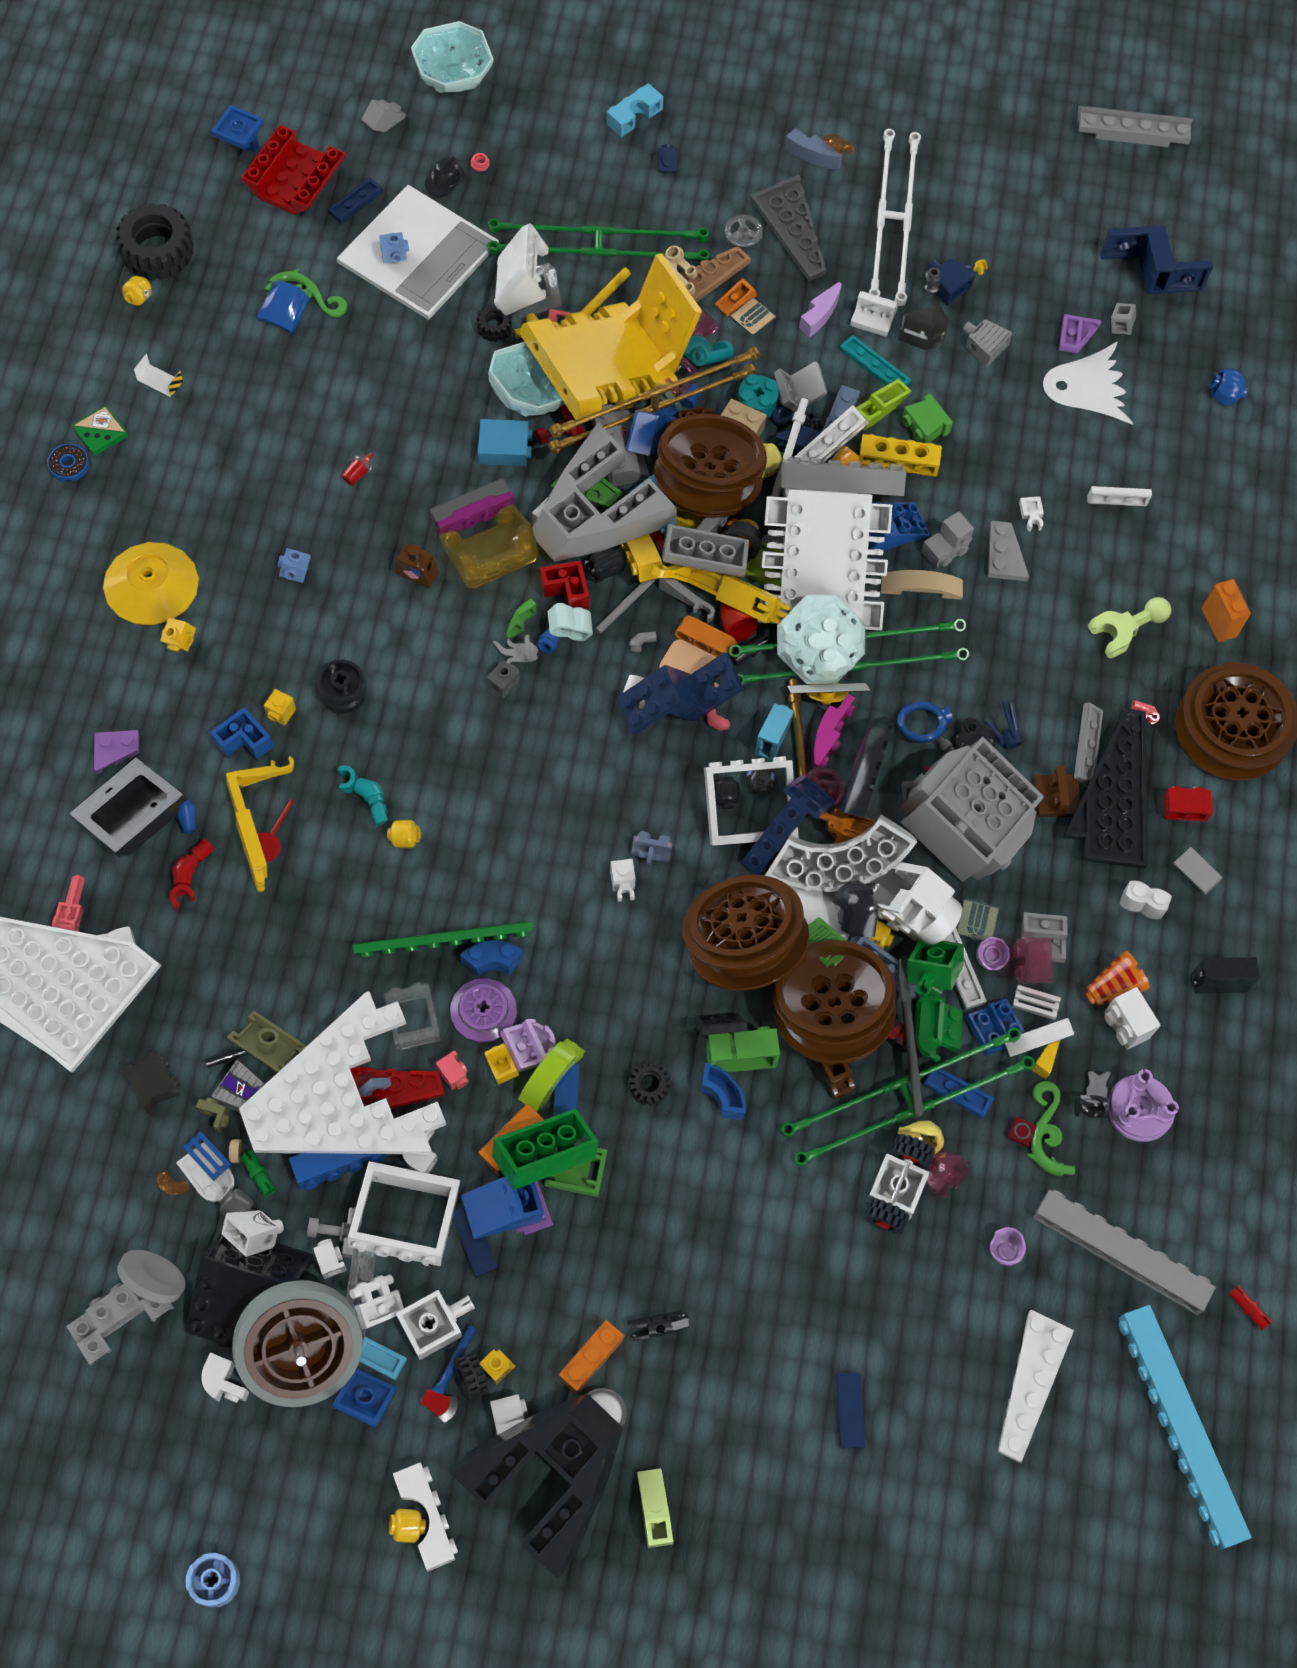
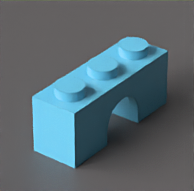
M648 83L638 88L629 97H625L617 105L610 107L607 111L606 124L622 138L635 129L636 115L634 113H642L649 119L663 109V96Z

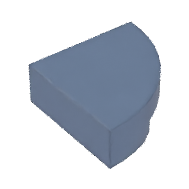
M371 1078L358 1090L360 1095L365 1097L372 1095L371 1092L373 1090L381 1088L383 1091L392 1084L389 1078Z

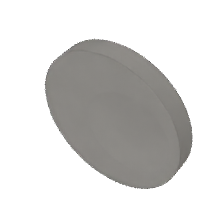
M131 1250L123 1255L117 1266L119 1278L125 1286L147 1300L158 1303H171L179 1299L185 1289V1279L180 1270L173 1263L158 1254L144 1250Z

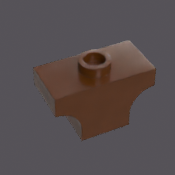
M814 1061L835 1100L855 1091L856 1088L852 1080L853 1073L847 1063L826 1064Z

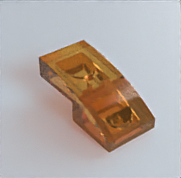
M830 134L823 138L828 145L840 154H843L845 150L852 153L856 148L838 134Z

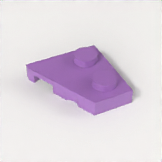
M1064 314L1059 350L1079 353L1097 331L1101 320Z
M139 731L95 733V773L99 774L103 772L102 769L112 764L117 765L123 762L124 759L139 754Z

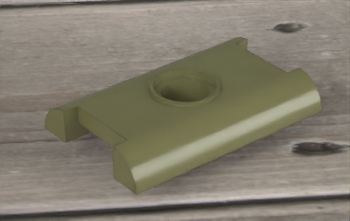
M255 1011L247 1017L248 1025L239 1034L232 1031L227 1036L229 1041L277 1073L307 1047Z

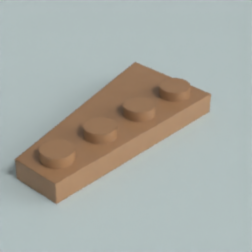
M737 246L716 255L715 259L700 262V265L696 266L698 275L694 279L687 278L684 269L680 274L688 282L694 284L696 291L691 296L697 303L747 266L751 258Z

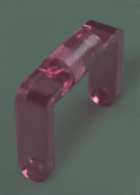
M682 357L680 362L690 371L691 375L698 373L692 364ZM667 378L665 380L666 383H673V381L670 378ZM694 380L682 384L681 388L678 386L674 387L673 391L677 395L685 393L694 383Z

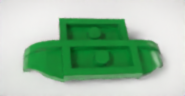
M932 987L927 996H924V991L919 1000L916 1001L914 1036L920 1053L930 1060L937 1062L940 1061V1056L936 1055L937 1047L941 1046L953 1052L960 1049L963 1011L946 1004L945 999L940 997L943 990Z

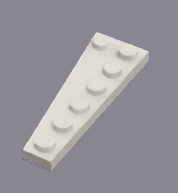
M1030 1310L1027 1316L1022 1347L1012 1384L1011 1397L1008 1402L1007 1415L1004 1420L998 1447L999 1453L1019 1463L1022 1462L1074 1330L1033 1310Z

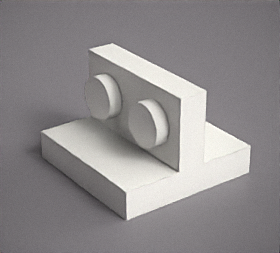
M860 291L850 326L887 337L898 308L897 302Z

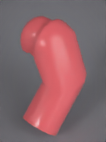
M1136 700L1132 702L1131 709L1146 711L1147 722L1155 724L1160 720V714L1154 706Z
M716 709L706 714L707 723L710 727L719 731L729 729V720L717 715Z

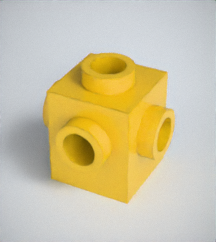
M168 617L160 641L167 645L168 650L179 653V650L188 652L190 645L193 643L196 628L185 621Z

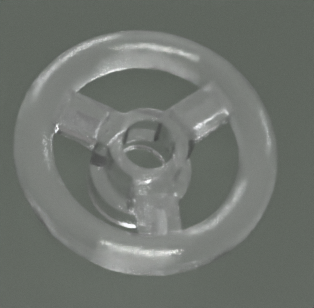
M737 215L727 222L725 234L733 244L748 247L756 244L761 239L763 229L760 222L754 217ZM739 221L740 227L738 231L731 234V226ZM745 221L753 223L757 228V232L750 230L746 226Z

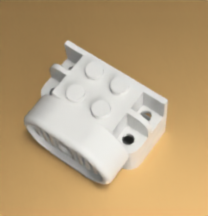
M898 862L888 873L872 880L867 885L873 890V895L871 896L874 907H878V918L884 919L888 922L887 925L897 932L901 930L914 941H921L929 945L939 943L952 933L961 918V904L952 897L955 890L928 867Z

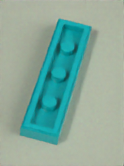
M853 334L840 345L839 350L885 386L898 378L907 387L911 384L910 378Z

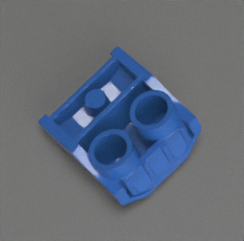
M282 280L275 281L258 312L257 320L260 322L261 320L292 334L301 321L303 312L309 302V296L297 286Z

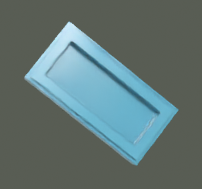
M364 1336L359 1362L396 1381L407 1358Z

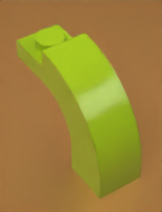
M568 1038L563 1043L560 1041L534 1071L518 1100L525 1105L528 1104L537 1112L547 1103L561 1078L583 1057L585 1051Z

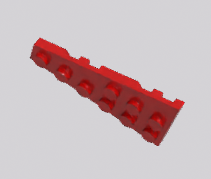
M353 1067L350 1069L357 1089L362 1087L371 1078H389L392 1084L383 1091L381 1088L373 1090L370 1096L363 1097L360 1095L364 1107L385 1098L390 1109L444 1096L439 1072L417 1070L409 1072L396 1071V1069L375 1070V1068Z

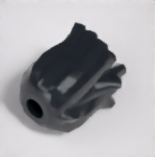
M612 547L599 553L589 554L588 559L583 560L585 571L590 575L589 578L598 583L602 582L605 578L624 571L627 561L625 553L621 548Z

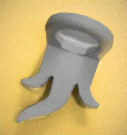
M525 635L524 643L514 644L508 639L507 645L510 649H505L498 642L493 641L498 651L503 656L509 657L507 660L508 664L513 662L526 663L538 659L536 655L538 649L530 642L529 635Z

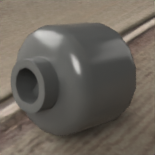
M240 1188L230 1189L219 1201L221 1205L219 1211L224 1216H226V1213L253 1211L251 1208L254 1205V1200Z

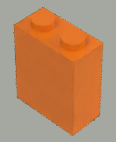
M1234 579L1215 584L1201 608L1218 643L1236 638L1251 615Z

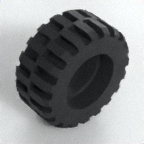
M149 203L148 206H144V204L138 206L136 210L133 208L128 212V215L125 214L121 222L117 225L115 238L123 264L131 273L138 274V276L144 278L148 277L149 280H156V278L163 280L167 276L173 277L177 275L178 271L181 272L186 268L185 264L188 265L194 253V243L189 223L181 212H177V209L171 206L167 208L165 204L155 205V203ZM153 236L170 238L159 247L148 248L140 245L144 240Z

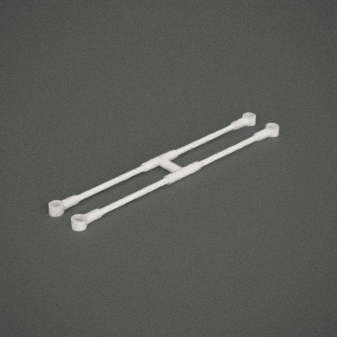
M886 129L883 135L885 159L877 218L878 233L874 275L869 293L880 297L878 273L885 218L903 220L904 240L898 292L894 300L897 302V305L903 306L907 300L905 272L908 237L912 219L915 157L921 135L913 132L909 137L911 161L905 213L887 211V201L885 198L888 166L895 131Z

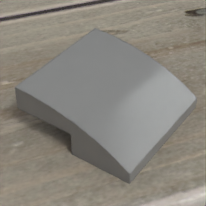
M1024 912L1021 929V959L1064 963L1066 960V938L1068 935L1067 916Z

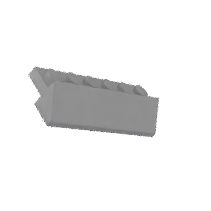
M1080 105L1078 107L1079 132L1095 133V139L1169 147L1170 142L1189 144L1191 140V123L1193 119Z

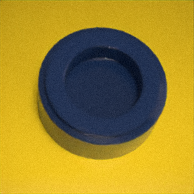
M778 407L773 411L772 422L774 425L786 427L791 423L792 413L788 408Z

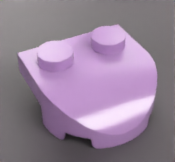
M526 1019L522 1024L505 1028L500 1032L518 1072L538 1067L555 1046V1037L551 1029L547 1025L542 1026L536 1023L535 1019Z

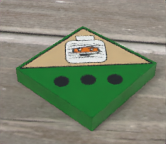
M106 405L71 425L72 429L94 456L128 437L127 431Z

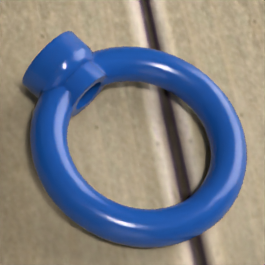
M913 702L900 710L896 724L899 732L908 740L917 743H927L943 735L947 724L952 723V714L949 707L940 709L929 702ZM927 710L935 714L938 727L929 734H916L906 727L905 718L912 711Z

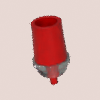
M373 454L355 456L352 463L341 474L343 480L350 486H354L366 473L371 471V458Z

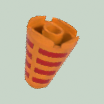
M1128 951L1121 953L1086 987L1087 993H1085V996L1091 1005L1095 1003L1097 1006L1110 1003L1114 998L1136 987L1140 993L1150 988L1145 973L1142 969L1139 970L1137 967L1138 962Z

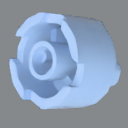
M217 1553L202 1555V1557L189 1566L186 1574V1589L190 1596L197 1603L210 1608L228 1604L237 1594L240 1585V1573L236 1564L226 1556ZM214 1574H216L218 1582L214 1583L213 1587H211L212 1584L208 1583V1579L213 1578Z

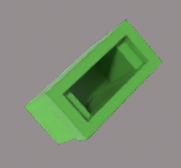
M931 394L925 396L921 402L904 407L902 421L906 427L910 428L915 439L920 441V443H930L940 434L943 437L950 434L953 422Z

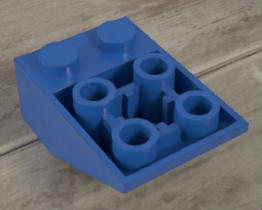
M872 502L891 504L893 507L890 533L869 532V536L884 537V542L881 543L869 541L871 549L888 550L930 536L915 502Z
M503 1177L461 1195L473 1239L540 1223L544 1215L535 1182L513 1190L507 1179Z

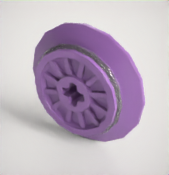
M489 978L474 979L464 984L454 994L450 1005L451 1020L456 1030L467 1039L476 1042L494 1041L501 1037L500 1032L503 1029L513 1026L517 1015L516 1000L511 991L501 982ZM485 1004L487 1009H485V1013H481L479 1008Z

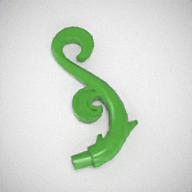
M299 269L280 272L274 275L264 289L265 293L269 294L275 281L297 282L300 284L295 286L302 290L303 284L306 287L303 291L309 296V299L313 295L320 308L328 316L334 318L341 317L347 311L346 300L340 296H333L327 299V304H337V309L327 308L317 286L307 276L298 273Z
M1041 1081L1033 1088L1032 1095L1034 1100L1039 1105L1045 1107L1048 1104L1042 1098V1093L1045 1091L1051 1092L1054 1100L1036 1124L1037 1127L1031 1140L1033 1154L1028 1153L1027 1156L1049 1174L1062 1177L1063 1174L1074 1175L1075 1166L1058 1163L1054 1157L1048 1158L1043 1151L1041 1142L1043 1134L1049 1136V1139L1044 1140L1048 1147L1055 1148L1062 1141L1060 1129L1055 1125L1048 1124L1059 1105L1061 1094L1059 1088L1054 1083Z

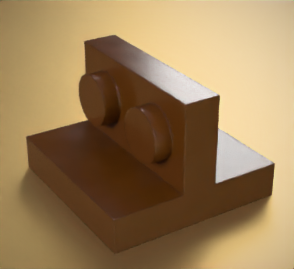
M1057 766L1051 775H1036L1034 778L1035 788L1044 796L1037 805L1038 817H1072L1080 801L1079 781L1074 779V775H1066V766Z

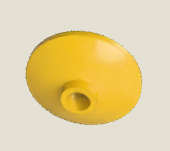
M848 691L807 692V695L814 700L820 701L822 704H831L844 700L848 695Z

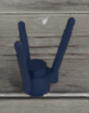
M1002 701L1009 729L1003 732L1004 736L1002 737L989 720H985V723L993 730L1001 746L1006 745L1007 749H1013L1023 743V738L1020 734L1014 703H1010L1011 719L1006 702Z

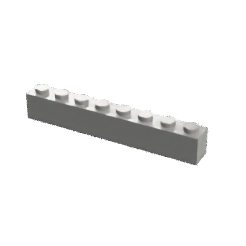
M1049 1190L1044 1195L1033 1219L1192 1313L1199 1315L1205 1310L1216 1288L1210 1284L1209 1279L1189 1272L1190 1269L1187 1266L1172 1262L1165 1253L1161 1251L1155 1252L1148 1247L1146 1242L1128 1236L1124 1229L1106 1223L1105 1218L1097 1214L1092 1215L1086 1211L1083 1205L1076 1202L1072 1203L1065 1199V1195L1061 1192Z

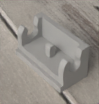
M1192 847L1173 863L1204 895L1212 890L1222 879V876Z

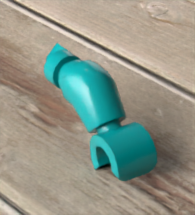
M343 765L338 767L337 770L342 777L350 776L349 782L340 784L339 789L341 792L350 793L354 791L362 796L365 802H368L369 807H372L370 810L375 825L384 824L388 820L386 816L388 811L386 805L383 804L384 792L381 786L375 781L361 777L358 778L350 766Z

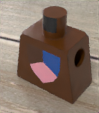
M406 544L396 561L395 574L429 589L439 573L433 555L420 549L418 545Z

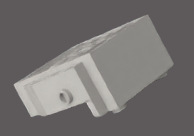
M981 737L970 747L965 746L948 752L934 763L924 775L921 773L912 782L915 786L909 791L908 799L901 805L902 809L907 813L901 823L962 882L971 876L975 880H980L999 869H1006L1011 864V859L1032 835L1036 816L1034 808L1044 796L984 737Z

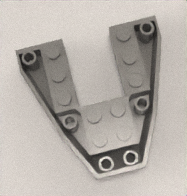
M599 422L562 472L530 531L531 536L554 562L609 549L661 530L676 518L675 506L650 478L602 514L583 495L585 491L625 462L624 450Z

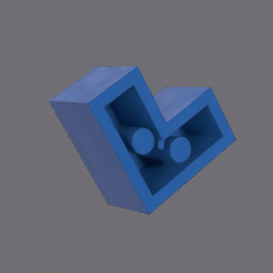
M245 707L210 731L213 743L226 758L243 745L256 760L274 748L271 736Z

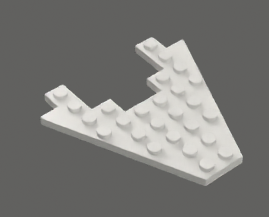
M368 991L363 994L239 1108L255 1153H432L425 1133L446 1125L438 1102L394 1119L386 1098L364 1107L350 1071L353 1067L371 1061L364 1040L406 1024L398 1001L376 1009L370 992Z

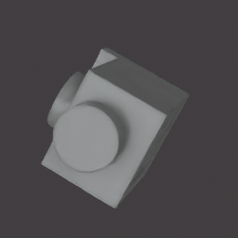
M1116 303L1111 317L1112 333L1131 335L1136 319V304Z

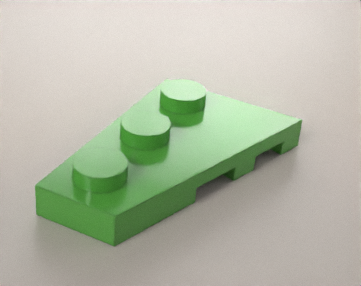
M603 478L585 491L583 495L591 504L609 509L623 497V492ZM558 479L551 485V489L554 488Z

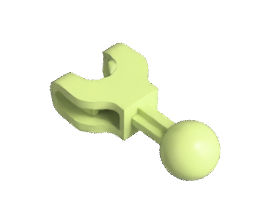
M1155 597L1147 602L1144 611L1134 616H1131L1128 611L1123 614L1106 611L1093 618L1088 624V629L1092 634L1106 632L1113 636L1114 640L1107 645L1105 651L1108 658H1113L1126 652L1132 637L1136 636L1139 626L1149 621L1153 623L1165 622L1170 617L1171 606L1166 599Z

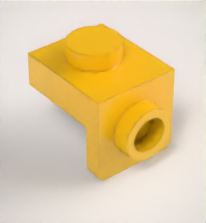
M505 1044L495 1046L484 1053L498 1085L519 1076Z

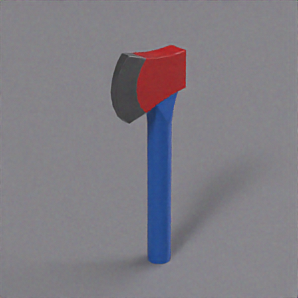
M471 1326L467 1327L440 1380L433 1389H427L420 1403L432 1411L443 1423L452 1419L458 1408L457 1397L446 1396L444 1393L455 1372L454 1359L464 1355L477 1331Z

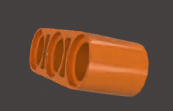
M688 615L684 617L675 632V636L679 640H684L716 657L724 652L728 653L731 645H737V641L732 636Z

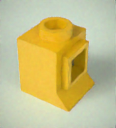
M493 1349L480 1362L483 1371L485 1370L492 1377L495 1385L516 1367L500 1349L498 1351Z

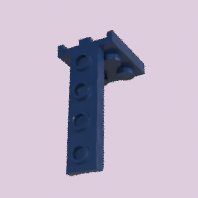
M805 774L793 780L784 788L783 791L791 799L741 861L756 875H759L808 813L817 819L837 802Z

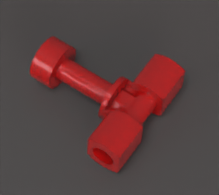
M566 405L560 408V415L563 419L561 424L571 420L575 421ZM576 425V428L563 433L566 436L571 435L575 437L585 432L581 425ZM544 427L535 430L540 445L548 443L549 438L553 437L549 429L545 430ZM586 438L576 441L575 446L582 445Z

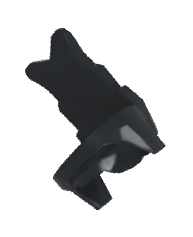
M1089 1071L1090 1085L1087 1087V1094L1075 1097L1074 1115L1079 1117L1082 1109L1089 1118L1098 1119L1105 1116L1108 1118L1110 1108L1108 1082L1111 1078V1073L1105 1072L1099 1076L1093 1071Z

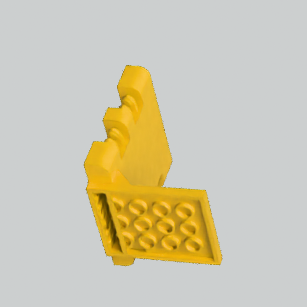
M657 254L654 257L638 300L630 307L625 302L599 308L597 313L593 314V318L590 315H585L582 311L570 313L565 316L564 320L560 321V325L548 318L522 324L519 334L575 420L601 411L602 405L607 404V399L611 403L619 404L639 396L640 391L643 393L656 388L660 384L664 385L669 382L678 381L675 372L702 310L664 255ZM679 386L670 390L674 396H676ZM634 403L620 408V410L632 408Z

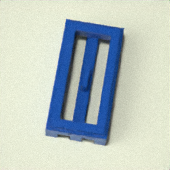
M201 1131L188 1144L182 1146L212 1181H215L231 1167L227 1159ZM202 1140L224 1166L220 1167L198 1142ZM195 1146L217 1172L213 1174L191 1148Z

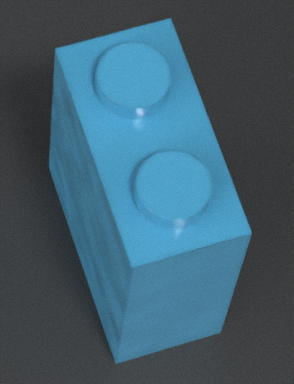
M480 419L479 464L527 466V458H531V446H528V441H532V429H529V421Z

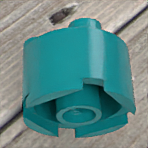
M750 374L740 384L737 401L766 414V418H770L777 405V383L768 377Z

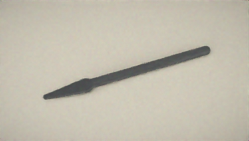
M899 959V998L902 1002L914 1113L916 1116H922L923 1103L910 1003L912 998L904 961Z

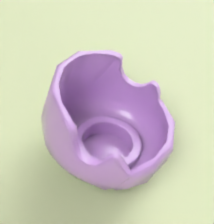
M991 936L979 943L976 949V958L982 967L988 970H999L1007 964L1010 958L1009 947L1002 939Z
M1005 1227L995 1232L990 1243V1251L994 1260L999 1264L1012 1266L1020 1262L1024 1257L1026 1244L1023 1235L1018 1230Z

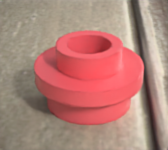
M477 153L471 159V167L475 171H485L490 165L489 159L483 153Z

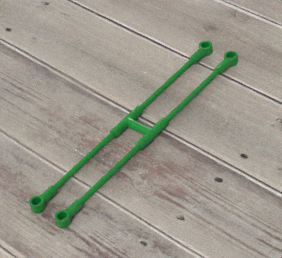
M490 219L488 221V230L492 233H496L499 230L521 229V227L525 226L509 222L503 223L497 219ZM533 225L536 230L595 234V248L548 247V252L576 253L590 256L616 257V255L655 257L657 254H663L665 257L666 252L621 251L603 248V234L684 236V238H697L701 242L707 241L709 231L706 228H700L698 231L616 229V227ZM492 240L488 242L487 250L490 254L495 255L498 252H502L508 244H499L497 241ZM705 249L699 252H685L684 259L698 260L699 262L709 261L710 254Z
M956 619L953 622L939 623L933 626L872 633L865 632V640L867 638L935 630L963 631L966 628V622L963 619ZM958 621L962 623L961 629L956 627ZM777 643L755 646V644L745 646L731 645L728 653L732 657H738L740 654L777 649ZM733 647H736L738 649V653L736 655L732 654L731 649ZM959 648L956 651L942 652L936 655L875 662H857L850 671L938 659L966 660L969 657V651L966 648ZM961 650L965 652V656L963 658L959 656V652ZM808 670L807 673L813 674V671ZM794 671L763 675L738 674L742 679V685L765 679L798 676Z
M1011 1028L1006 1034L992 1039L987 1044L920 1071L919 1078L922 1079L927 1074L989 1048H996L1008 1042L1015 1043L1021 1037V1032L1017 1028ZM1015 1032L1017 1038H1012L1010 1033ZM1025 1056L1021 1062L1006 1067L1004 1071L935 1100H928L923 1103V1112L935 1108V1105L1006 1075L1011 1076L1023 1070L1030 1071L1034 1067L1035 1061L1031 1056ZM1025 1060L1030 1061V1067L1024 1065ZM910 1074L813 1117H806L794 1123H784L781 1127V1134L789 1138L793 1136L794 1132L810 1126L813 1122L900 1088L909 1108L895 1114V1117L824 1147L819 1146L805 1153L798 1152L794 1157V1163L799 1167H803L807 1164V1161L823 1155L826 1151L895 1122L899 1123L916 1116L914 1113L913 1096L908 1087V1084L911 1083ZM790 1127L792 1132L789 1134L785 1133L784 1128ZM803 1156L805 1161L800 1163L797 1161V1157Z

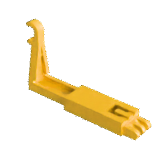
M653 565L650 572L652 575L660 578H674L688 582L715 595L716 600L765 623L774 622L779 624L782 621L779 616L785 618L788 614L782 611V608L790 610L791 607L780 601L781 598L735 576L679 565L670 567L662 565L661 568ZM756 597L768 602L767 606L762 602L758 603V606L754 605L756 604Z
M291 756L288 758V766L276 767L275 761L271 760V766L226 773L227 787L235 809L236 826L258 892L265 890L267 864L250 809L245 807L239 786L242 788L272 777L291 773L294 769V760Z

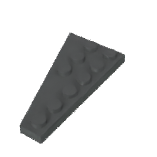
M798 174L751 195V202L810 282L825 275L826 267L822 253L819 250L817 235L814 232L808 203H806L804 189L800 182L801 178Z

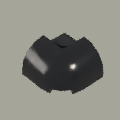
M859 880L847 882L835 894L833 903L840 907L837 915L838 923L841 924V931L847 934L875 937L878 907H874L871 896L873 895V890Z

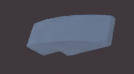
M795 128L786 136L784 149L792 155L817 166L835 170L840 169L843 155L814 134L809 138Z

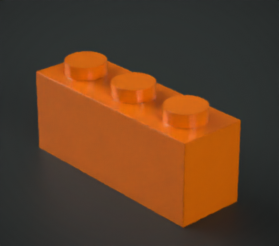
M526 1104L478 1152L479 1158L499 1177L502 1172L492 1157L494 1138L543 1121L544 1119Z
M605 1320L560 1372L559 1380L577 1395L622 1343L624 1335L609 1321Z

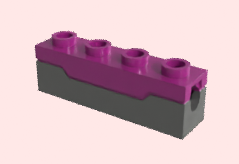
M502 478L431 508L430 518L442 539L446 536H453L456 532L465 528H471L481 521L490 520L495 515L510 511L514 508V496Z

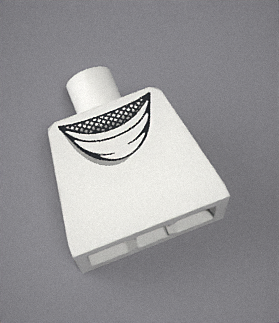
M262 1211L226 1213L222 1235L247 1257L273 1248L277 1234L283 1232V1223L279 1219L272 1221Z

